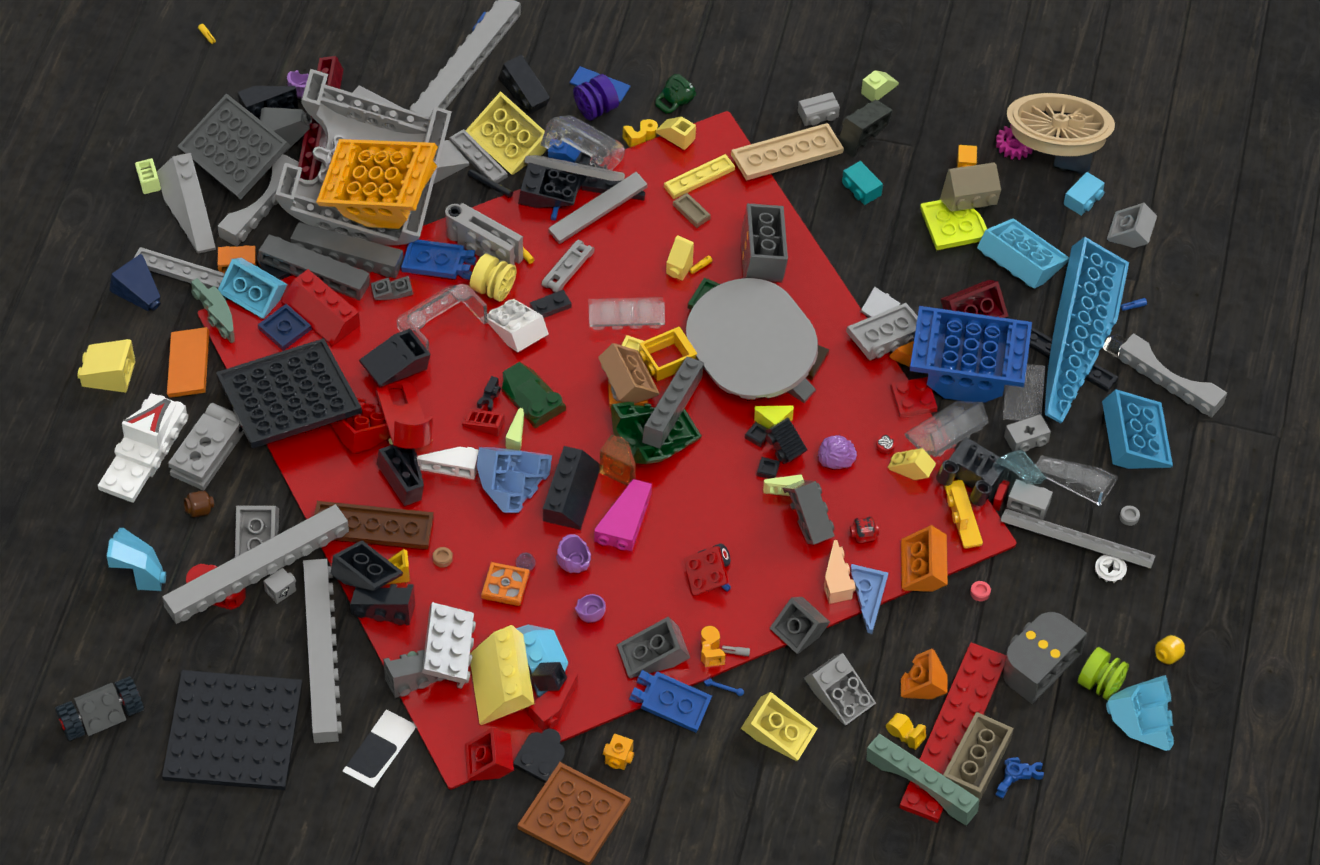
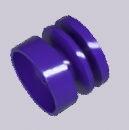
M604 74L591 78L589 83L583 82L573 89L578 109L589 121L602 116L603 112H610L619 106V98L615 87Z

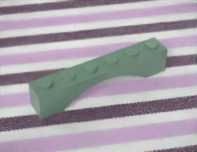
M878 734L867 747V761L882 771L898 774L917 784L936 799L950 816L962 824L967 825L977 814L979 808V799L881 734Z

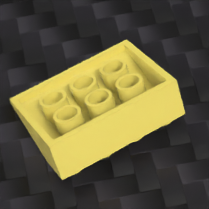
M501 91L466 130L486 152L512 175L528 165V163H525V156L543 155L549 148L552 138Z
M512 625L495 631L470 653L472 655L471 671L480 725L534 704L523 634Z

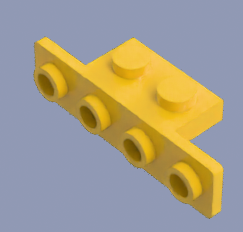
M962 480L953 481L951 485L944 486L947 494L948 506L952 510L953 522L956 523L963 547L982 546L983 541L964 482Z

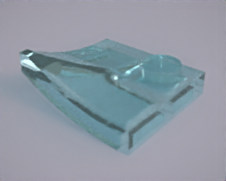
M1023 450L1008 453L996 461L997 464L1017 474L1026 484H1038L1046 479Z

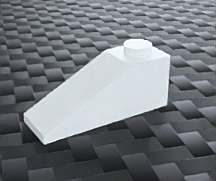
M456 447L419 455L417 457L418 466H420L422 471L475 480L479 450L472 447Z

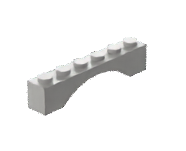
M282 154L272 165V178L265 193L247 208L229 213L218 225L219 237L235 246L245 241L252 229L258 226L260 220L268 215L274 205L278 204L275 194L284 163L298 166L299 162Z
M1134 333L1120 347L1118 359L1136 369L1140 374H1144L1154 383L1166 388L1170 393L1177 395L1187 404H1191L1199 409L1201 413L1212 418L1224 404L1227 392L1213 383L1191 381L1172 373L1156 359L1149 343Z

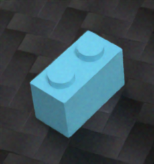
M1086 172L1067 191L1064 205L1082 216L1086 210L1089 211L1093 207L1096 200H1100L1103 197L1105 183Z

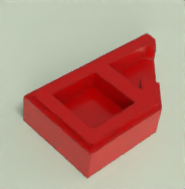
M1003 480L999 484L993 501V507L997 511H1000L1010 485L1009 481Z

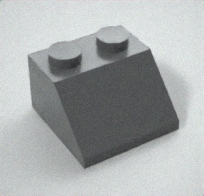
M791 597L770 629L793 651L799 654L821 636L830 621L804 597Z

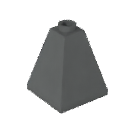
M264 107L261 109L260 121L289 143L290 147L283 153L285 154L309 130L312 118L302 109Z

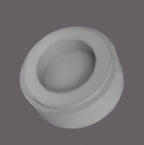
M1125 506L1122 508L1120 520L1123 524L1132 526L1139 521L1140 512L1136 507Z

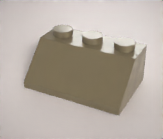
M994 162L948 169L940 197L941 201L951 212L997 205L1001 192L997 165Z

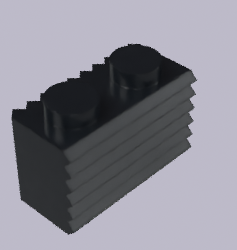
M788 417L765 430L767 442L773 445L776 450L775 455L777 459L783 462V464L808 451Z

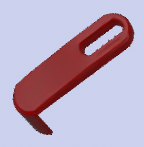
M398 380L382 387L377 386L376 394L393 445L413 449L430 444L432 442L433 417L430 416L425 420L414 385L408 381ZM389 389H401L407 404L401 406L394 405Z

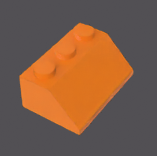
M930 525L902 538V589L905 591L932 592L948 585L947 535Z

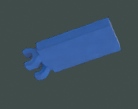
M416 240L409 243L401 269L402 272L452 279H456L457 275L464 279L470 280L472 275L470 271L471 265H475L477 259L474 257L475 250H465L464 245Z
M642 670L636 683L647 687L644 692L634 687L629 700L643 703L641 709L696 733L712 696L660 672H656L655 676Z

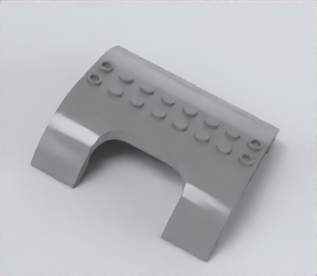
M310 69L301 102L307 113L324 129L327 137L326 150L334 148L333 138L336 135H342L346 139L435 143L438 148L433 161L438 168L452 111L434 106L430 116L325 85L328 74ZM323 162L321 163L320 171L326 168ZM288 163L283 165L275 198L286 212L308 225L382 245L408 244L420 238L437 168L422 191L416 211H410L407 221L400 229L366 227L343 217L336 207L319 206L316 201L323 183L319 181L318 176L313 180H304L300 178L302 168Z

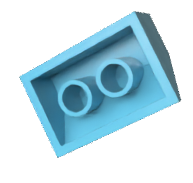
M235 258L231 260L218 290L223 296L264 319L281 300L288 284L243 258Z

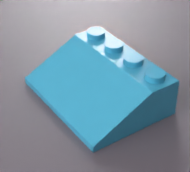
M1014 218L985 230L977 247L985 256L995 260L999 266L1005 267L1013 276L1019 277L1027 286L1032 288L1043 285L1069 262L1068 256Z

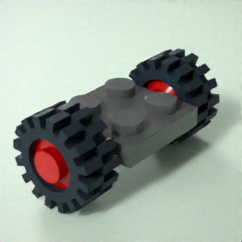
M130 676L115 682V687L113 683H110L74 698L79 711L78 714L72 701L55 707L60 724L69 741L85 735L84 728L87 735L90 736L126 721L122 706L128 716L144 710L139 692Z

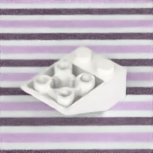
M515 299L506 301L502 306L492 309L483 316L502 340L517 352L549 334L543 315Z

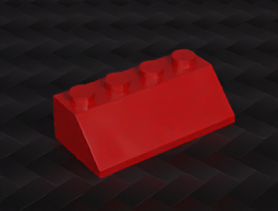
M309 269L293 280L281 301L283 305L287 304L311 325L312 330L321 338H324L331 346H334L360 326L359 312Z

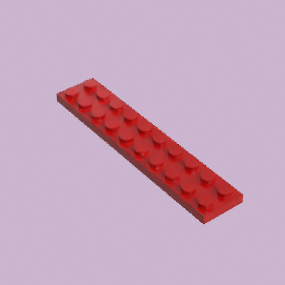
M970 643L919 760L943 775L975 713L985 714L1003 672L1006 655ZM912 781L909 782L899 807L938 823L944 810L936 799Z

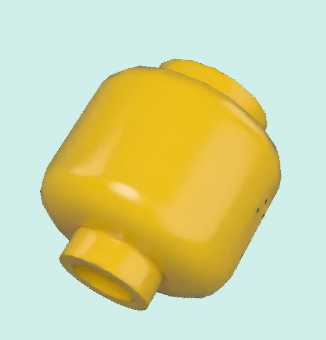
M1166 636L1155 645L1156 657L1164 664H1173L1183 657L1185 645L1176 636Z

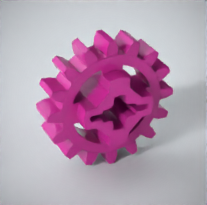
M1004 126V130H999V134L996 137V148H999V153L1005 152L1004 157L1010 155L1011 159H1013L1014 156H1017L1018 160H1020L1022 155L1026 158L1028 153L1032 154V148L1025 146L1015 138L1011 126L1010 128Z

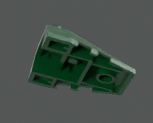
M634 402L612 404L613 434L629 461L640 464L661 462L701 439L702 435L685 408L659 449L642 443L644 426L656 407H651V404H644V406L634 405Z

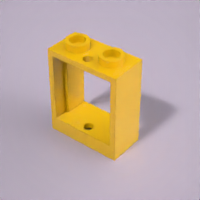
M680 327L639 343V354L646 364L650 376H654L656 381L676 374L686 357L697 360V352ZM675 344L683 357L658 367L650 354Z

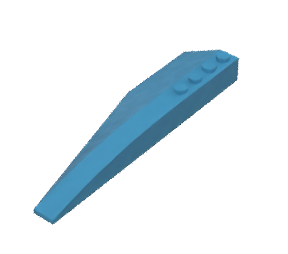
M1086 237L1082 238L1071 248L1050 351L1045 415L1059 423L1063 422L1072 401L1078 394L1079 388L1083 385L1085 377L1094 365L1100 349L1103 348L1106 338L1110 335L1113 325L1118 320L1129 262Z

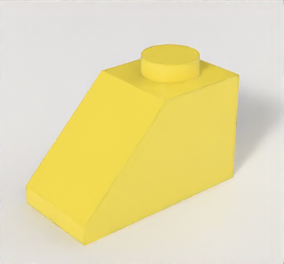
M677 235L667 260L666 274L683 281L689 272V268L693 266L694 242Z

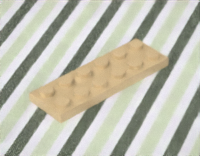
M826 123L731 150V156L745 179L750 180L841 154L844 148L829 124Z

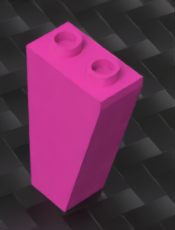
M635 479L631 481L595 528L594 542H598L601 545L614 546L621 550H633L652 494L651 483Z

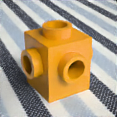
M614 734L610 744L607 743L603 751L605 764L614 769L620 768L625 770L627 763L631 764L633 760V740Z

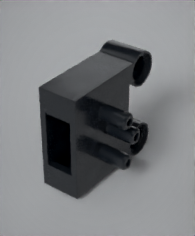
M965 437L949 460H945L942 463L936 480L944 486L951 485L954 478L962 480L964 484L973 488L969 496L970 501L977 506H982L986 503L993 487L1003 475L1008 462Z

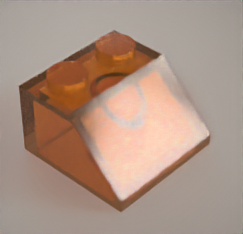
M611 434L600 450V473L628 486L635 479L636 464L629 443L622 437H616Z

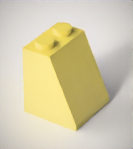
M127 339L89 345L87 352L83 354V366L79 367L78 378L81 380L82 387L126 393L135 365L132 341Z

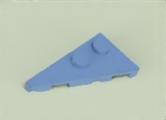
M851 564L850 571L855 582L867 633L872 634L888 573Z

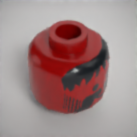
M870 516L855 518L853 525L850 526L851 537H855L858 543L875 541L876 536H879L878 521Z

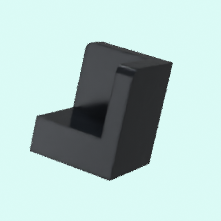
M560 662L539 663L531 675L539 691H559L567 679Z

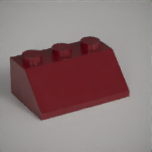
M986 280L940 299L945 310L1000 318L1008 317L998 281Z

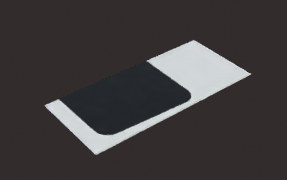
M386 709L343 772L374 788L415 730V725Z

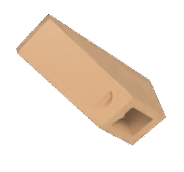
M834 540L824 582V589L829 604L852 599L853 591L856 590L854 580H850L849 565L843 559L844 550L842 547H839L837 540Z

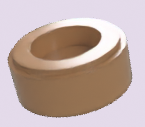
M446 547L437 548L433 553V562L438 567H447L453 561L452 552Z

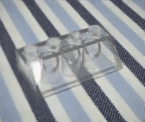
M663 297L588 299L589 327H593L594 330H602L604 326H612V329H623V326L640 329L642 325H649V328H661V325H665Z
M956 401L904 434L916 448H923L928 455L938 457L943 455L945 450L957 446V443L964 440L965 437L969 438L972 433L981 431L983 426L988 424L989 421L983 402Z

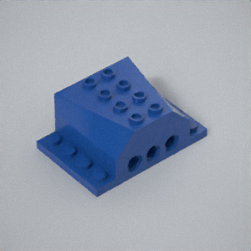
M919 306L910 371L928 373L927 385L945 399L983 404L1003 396L1005 385L1024 387L1032 322Z

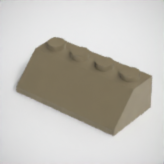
M976 712L943 776L977 797L980 802L1011 741L1014 728Z

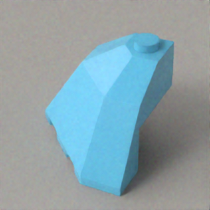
M119 528L118 532L109 540L107 552L109 567L133 569L137 590L161 591L162 583L166 582V572H163L154 549L126 529Z
M1166 675L1127 687L1109 698L1106 704L1108 714H1111L1113 721L1130 738L1165 751L1172 748L1174 744L1170 726H1173L1172 711H1168V702H1171V692Z

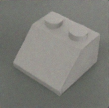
M1145 203L1116 211L1107 240L1132 248L1146 245L1150 241L1157 215Z

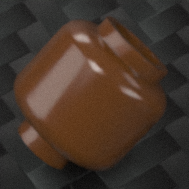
M206 491L189 493L187 498H184L185 512L189 513L191 517L209 515L211 508H214L213 497L209 496Z

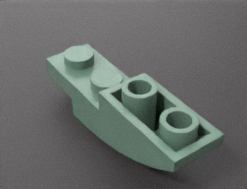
M198 278L191 281V293L196 300L199 299L202 302L204 308L208 311L209 317L207 319L211 326L216 327L224 339L227 338L233 343L235 341L233 320L225 298L215 286L208 289Z

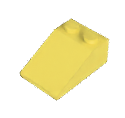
M771 692L760 697L741 727L743 731L756 741L795 761L799 760L818 729Z

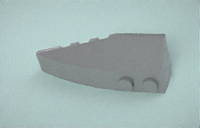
M191 153L173 156L157 171L164 202L171 209V213L178 220L180 227L187 234V238L197 253L216 250Z

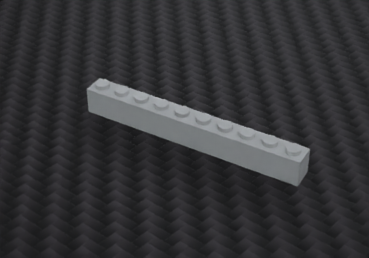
M496 0L492 9L485 13L483 20L477 23L474 31L466 37L463 45L458 47L455 55L449 58L447 65L440 69L438 76L429 83L426 91L420 94L418 101L411 105L410 111L430 116L434 106L446 109L521 15V3L515 0Z
M335 504L162 596L164 607L176 624L186 621L192 615L205 611L209 606L217 602H222L233 593H238L246 586L257 583L261 578L274 574L278 569L292 564L302 556L309 555L315 549L326 546L336 538L343 537L349 532L348 520Z
M327 559L303 560L314 743L339 741L338 734L342 733L341 721H337V716H341L340 703L336 704V698H340L339 686H335V681L339 680L338 668L334 669V663H338L337 651H333V646H337L336 634H332V629H336L335 617H331V612H335L334 600H330V595H334L333 583H329V578H333V575L330 574L331 566H328Z

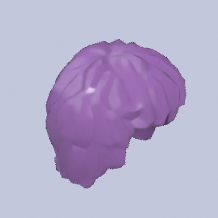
M298 70L295 72L290 71L287 75V85L295 86L297 98L302 100L309 74H300Z
M836 435L823 440L818 450L819 462L823 466L831 469H842L851 467L852 463L856 460L857 452L850 440Z
M570 534L563 537L562 541H560L556 558L563 570L569 573H581L588 569L591 553L586 542L578 535Z

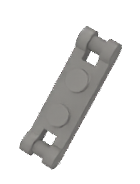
M578 239L542 281V286L553 289L552 291L555 293L561 291L587 258L593 255L595 248L590 245H584V242Z

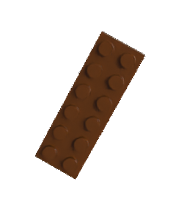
M317 501L314 515L336 504L348 520L349 532L343 537L334 540L359 542L362 540L369 544L419 549L429 548L434 512Z

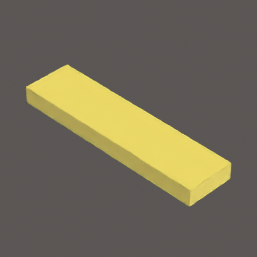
M724 154L665 182L664 188L675 199L734 171L735 165Z

